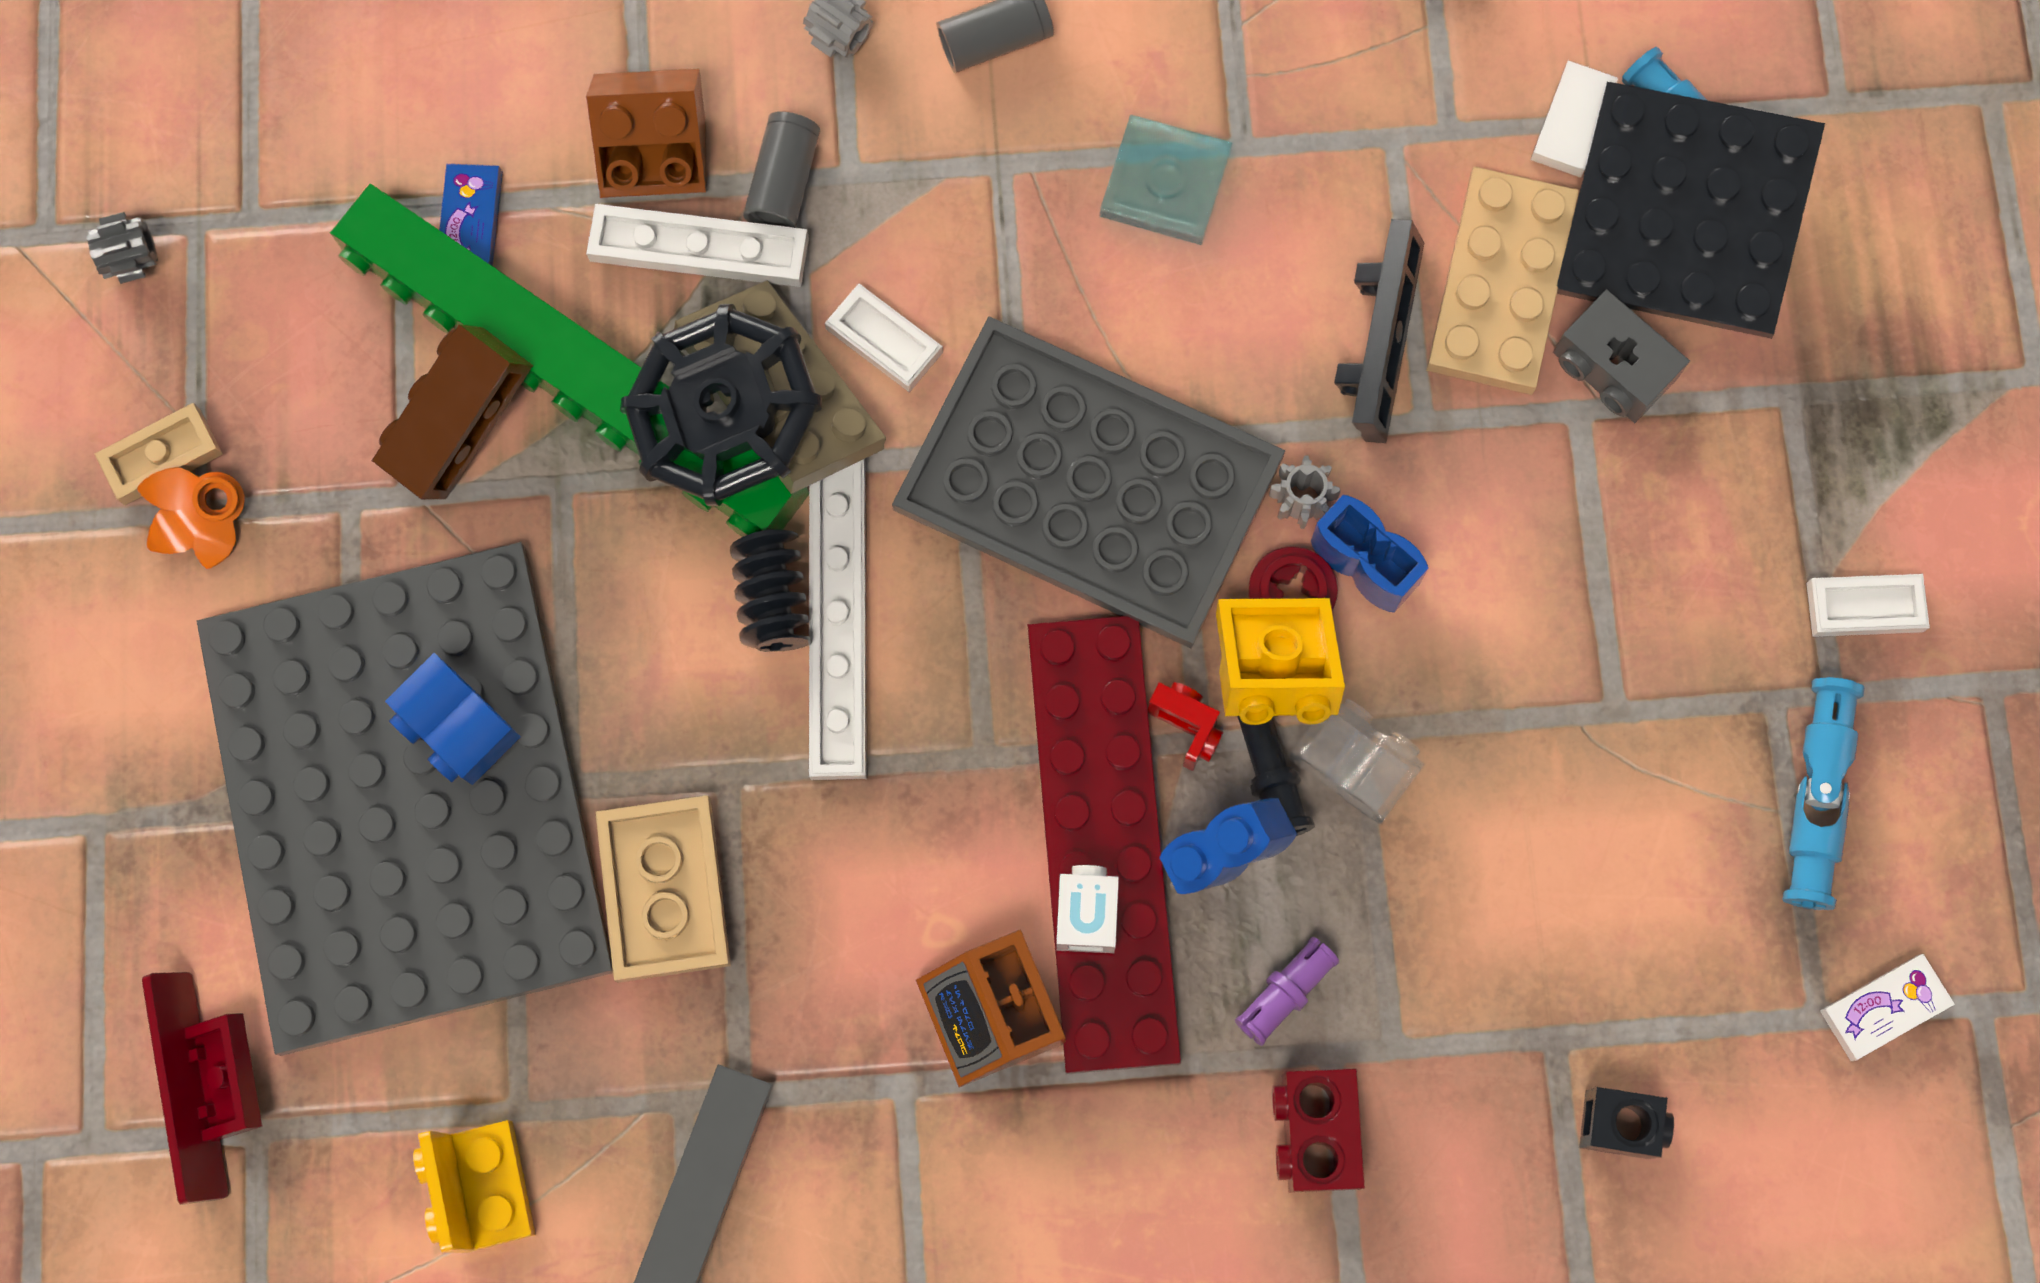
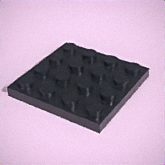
M1607 81L1557 282V294L1595 302L1607 289L1632 310L1772 339L1777 325L1825 123Z

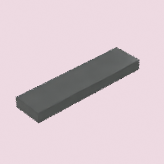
M717 1065L634 1283H699L774 1085L722 1065Z

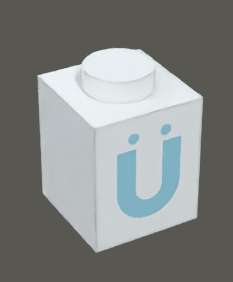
M1077 865L1072 867V874H1060L1057 951L1115 952L1118 877L1107 876V868Z

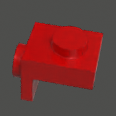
M1159 682L1149 701L1148 714L1195 736L1183 763V767L1193 771L1199 758L1210 762L1224 732L1215 728L1220 711L1201 703L1203 696L1186 685L1173 682L1170 688Z

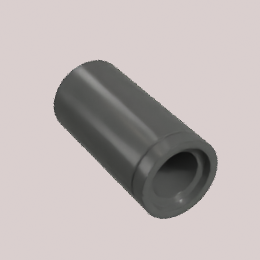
M995 0L936 23L944 53L954 73L1054 36L1053 24L1045 0Z
M774 112L769 115L743 212V217L746 221L796 227L820 134V127L811 119L791 112Z

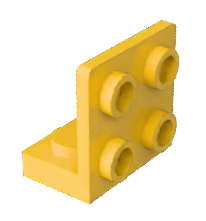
M506 1120L454 1134L432 1130L418 1134L420 1148L414 1149V1166L419 1182L421 1184H428L432 1207L425 1209L426 1228L433 1244L439 1243L442 1253H469L536 1235L513 1121Z

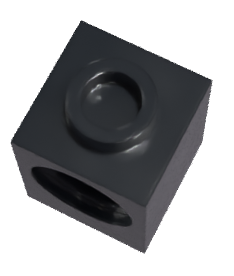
M1602 1087L1585 1090L1579 1148L1643 1159L1662 1157V1149L1670 1147L1674 1132V1116L1672 1113L1666 1112L1668 1098ZM1623 1108L1631 1109L1640 1118L1641 1132L1634 1141L1625 1139L1617 1129L1616 1118Z

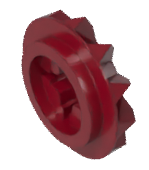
M1284 547L1270 552L1255 566L1249 581L1248 597L1250 599H1283L1284 592L1278 589L1277 585L1279 583L1289 585L1301 572L1304 574L1301 580L1303 583L1301 592L1307 595L1308 598H1330L1333 611L1337 600L1338 586L1333 570L1321 556L1301 547Z

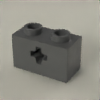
M1607 289L1562 335L1553 352L1559 358L1561 367L1568 375L1578 381L1585 380L1600 393L1601 401L1611 412L1620 417L1627 416L1634 423L1669 389L1690 362L1687 357ZM1617 356L1621 357L1624 360L1620 362L1618 365H1615L1610 361L1615 359Z

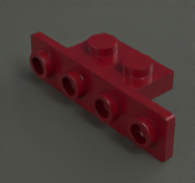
M167 972L145 975L142 977V985L177 1201L179 1204L185 1205L224 1199L228 1197L229 1192L220 1140L263 1127L243 1013L225 1014L200 1023L191 973Z

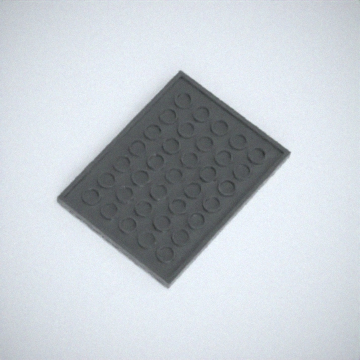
M522 542L197 620L274 1054L283 1056L613 973L608 934L527 552ZM433 653L444 660L521 736L473 785L460 776L453 782H450L428 761V758L435 751L422 738L415 744H412L389 722L396 713L385 700Z

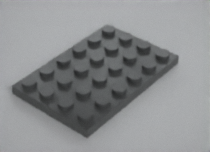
M988 316L899 489L892 507L895 512L1117 615L1128 616L1138 621L1139 625L1192 649L1282 462L1286 450Z

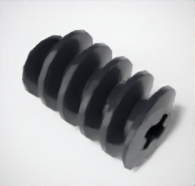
M781 529L763 530L743 536L730 546L731 557L738 561L732 568V575L736 581L741 583L734 590L735 598L738 602L744 604L737 611L738 621L746 625L740 631L739 638L741 644L747 647L756 648L763 652L795 650L811 644L810 636L794 634L795 628L809 622L808 616L792 613L791 607L806 601L805 593L789 591V586L804 580L803 573L787 570L786 566L801 559L800 551L784 548L785 543L799 537L798 533Z

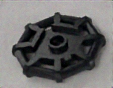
M720 304L716 312L665 334L658 331L651 338L654 344L628 396L622 397L620 403V412L627 416L640 456V473L647 481L658 480L704 499L707 506H721L725 498L777 476H781L784 479L791 472L788 467L814 413L822 409V396L815 391L800 348L801 335L793 327L781 328L737 311L733 304ZM737 334L762 344L754 355L748 352L746 354L739 352L733 347ZM714 337V344L686 356L681 352ZM779 361L782 362L791 390L775 391L768 369ZM669 362L674 365L671 374L675 378L669 390L664 386L660 395L654 394ZM721 391L726 397H731L730 404L727 405L725 411L717 414L715 411L707 413V407L714 403L713 394ZM777 410L790 411L772 448L763 438L773 431ZM656 414L663 415L669 434L661 442H658L650 418ZM751 449L761 458L724 474L723 461ZM683 450L693 453L698 458L704 460L702 474L674 463V461Z

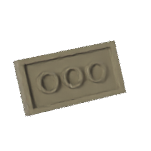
M768 280L675 321L674 329L716 312L720 304H733L737 311L781 328L793 327L801 335L800 348L815 391L822 396V409L813 415L788 467L791 472L784 479L778 476L791 494L884 449L885 435ZM737 334L733 347L739 352L745 354L748 352L754 355L762 344ZM714 337L685 350L688 354L710 346L714 344ZM779 361L768 369L775 391L791 390L782 362ZM718 391L717 394L725 405H729L731 397H726L721 391ZM777 410L775 414V427L767 437L763 438L772 448L790 411Z

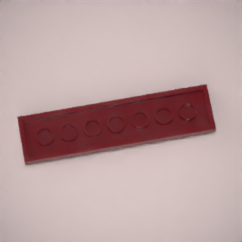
M1128 616L1027 624L1061 1026L1066 1037V1043H1063L1065 1073L1076 1074L1180 1065L1181 1058L1163 869L1159 858L1161 848L1139 622ZM1073 866H1101L1107 868V876L1118 877L1114 953L1057 951L1060 874H1072Z

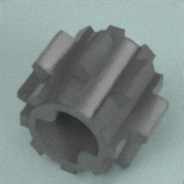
M125 212L100 218V226L88 231L89 235H87L89 252L99 275L102 274L104 279L117 276L120 284L146 277L144 270L150 266L157 265L156 261H158L155 243L146 222H143L141 217L128 220Z

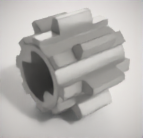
M815 0L812 2L803 21V24L806 25L804 29L813 37L811 44L831 58L836 51L846 58L849 54L854 55L858 48L866 41L869 31L873 27V21L871 20L873 16L868 14V11L863 8L866 1Z
M1304 456L1301 465L1296 468L1293 464L1289 466L1283 463L1278 473L1281 478V484L1271 485L1269 497L1277 499V503H1282L1278 518L1280 520L1283 518L1288 519L1291 516L1298 519L1301 529H1305L1308 519L1312 517L1316 520L1318 518L1321 519L1330 509L1327 505L1328 501L1337 500L1340 494V488L1332 486L1333 482H1328L1327 480L1332 467L1330 465L1325 467L1322 465L1320 468L1313 466L1309 456ZM1296 486L1303 491L1310 486L1316 491L1318 497L1313 499L1310 495L1305 494L1298 498L1293 494L1291 488Z

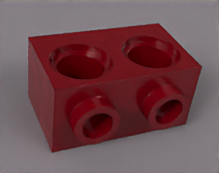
M1357 1069L1286 1071L1281 1075L1282 1085L1272 1086L1274 1121H1284L1285 1144L1276 1145L1278 1181L1288 1180V1193L1365 1189ZM1318 1086L1327 1093L1330 1107L1324 1117L1312 1118L1303 1112L1300 1107L1299 1097L1304 1087ZM1312 1144L1325 1146L1333 1156L1334 1164L1332 1171L1325 1178H1316L1310 1175L1304 1167V1152Z

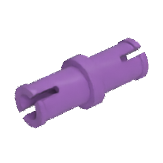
M1311 937L1307 941L1306 946L1281 972L1274 971L1266 979L1267 988L1241 1016L1239 1015L1235 1019V1023L1250 1039L1255 1036L1254 1041L1258 1045L1262 1046L1271 1033L1294 1009L1297 1011L1302 1010L1308 1003L1307 994L1332 967L1339 963V959L1327 945L1322 943L1318 946L1320 944L1319 939Z

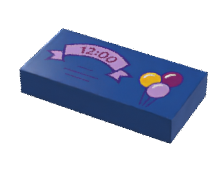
M446 164L439 230L493 266L503 172L499 166Z

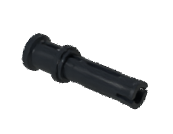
M1237 716L1255 772V777L1251 779L1252 785H1250L1252 796L1259 797L1260 800L1278 798L1297 833L1296 836L1312 830L1315 827L1312 817L1306 816L1297 789V785L1301 782L1299 772L1295 771L1293 767H1287L1273 718L1264 724L1249 725L1242 722L1240 716Z

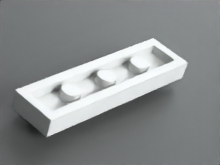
M595 204L586 254L590 262L754 282L768 280L770 284L801 287L809 235L807 229Z

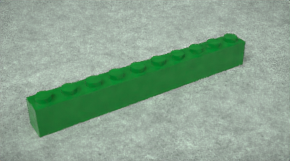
M371 183L365 188L330 232L342 249L338 257L346 265L362 276H365L369 270L383 279L380 284L381 287L399 302L407 305L411 299L426 309L422 313L423 316L445 333H449L453 328L456 329L459 324L485 328L533 365L521 383L524 388L533 393L538 387L542 388L554 397L551 403L562 414L575 422L584 417L598 427L594 433L607 445L619 452L626 446L639 455L627 416L620 412V403L622 397L628 396L641 370L640 366ZM660 381L654 394L660 395L664 386L668 390L670 387ZM656 414L650 418L658 442H661L669 434L663 415ZM751 449L723 461L724 474L761 458ZM683 450L674 461V463L702 474L704 460L698 458L693 453ZM777 476L725 498L721 506L714 507L729 517L726 524L743 537L763 530H783L809 496V491L805 487L791 494ZM682 491V494L702 510L709 512L712 506L705 504L704 499Z

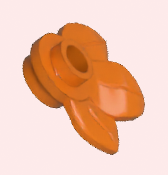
M174 467L153 473L137 487L138 492L148 502L160 508L149 528L147 549L157 553L176 554L193 548L195 556L206 569L218 565L230 555L236 543L234 521L242 513L245 504L244 491L235 478L222 472H209L197 476L186 469ZM213 489H221L227 495V503L220 510L210 508L206 502L207 494Z

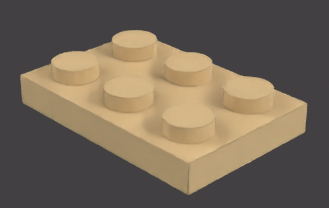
M706 795L597 811L596 821L614 981L620 983L731 966L710 797Z

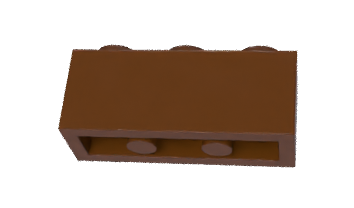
M459 324L456 329L451 330L445 335L437 348L438 358L429 372L421 376L411 387L408 393L409 403L400 417L392 421L384 429L379 438V445L381 446L371 460L421 500L447 499L533 367L532 364L483 327Z

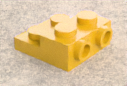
M1330 598L1218 599L1216 620L1222 656L1219 675L1225 716H1240L1241 721L1246 724L1260 725L1270 721L1273 716H1297L1301 723L1318 724L1327 720L1330 715H1338L1345 684Z

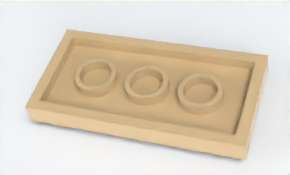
M1473 167L1426 371L1533 395L1538 382L1558 289L1557 282L1579 190Z

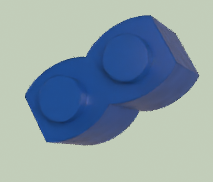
M1342 495L1317 522L1311 538V544L1316 554L1321 556L1333 570L1353 577L1360 593L1373 605L1388 612H1396L1417 589L1429 569L1422 553L1410 541L1400 535L1385 531L1378 515L1365 503L1351 496Z
M435 653L385 700L396 713L389 722L412 744H415L422 738L435 751L428 758V761L450 782H453L460 776L473 785L521 737L467 682Z
M1278 798L1263 799L1225 809L1212 819L1206 829L1189 832L1174 839L1163 850L1159 858L1178 894H1190L1229 883L1240 876L1250 863L1269 859L1280 854L1293 842L1297 833Z

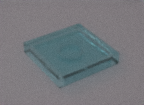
M1130 114L1101 204L1100 217L1202 245L1231 153L1232 142Z

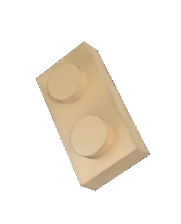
M194 403L95 453L116 499L124 506L142 497L137 487L145 478L153 473L174 467L192 471L223 455L201 410Z

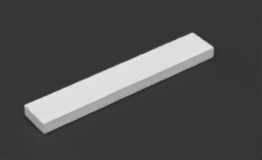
M865 459L809 485V636L811 638V644L809 645V777L811 780L867 779Z

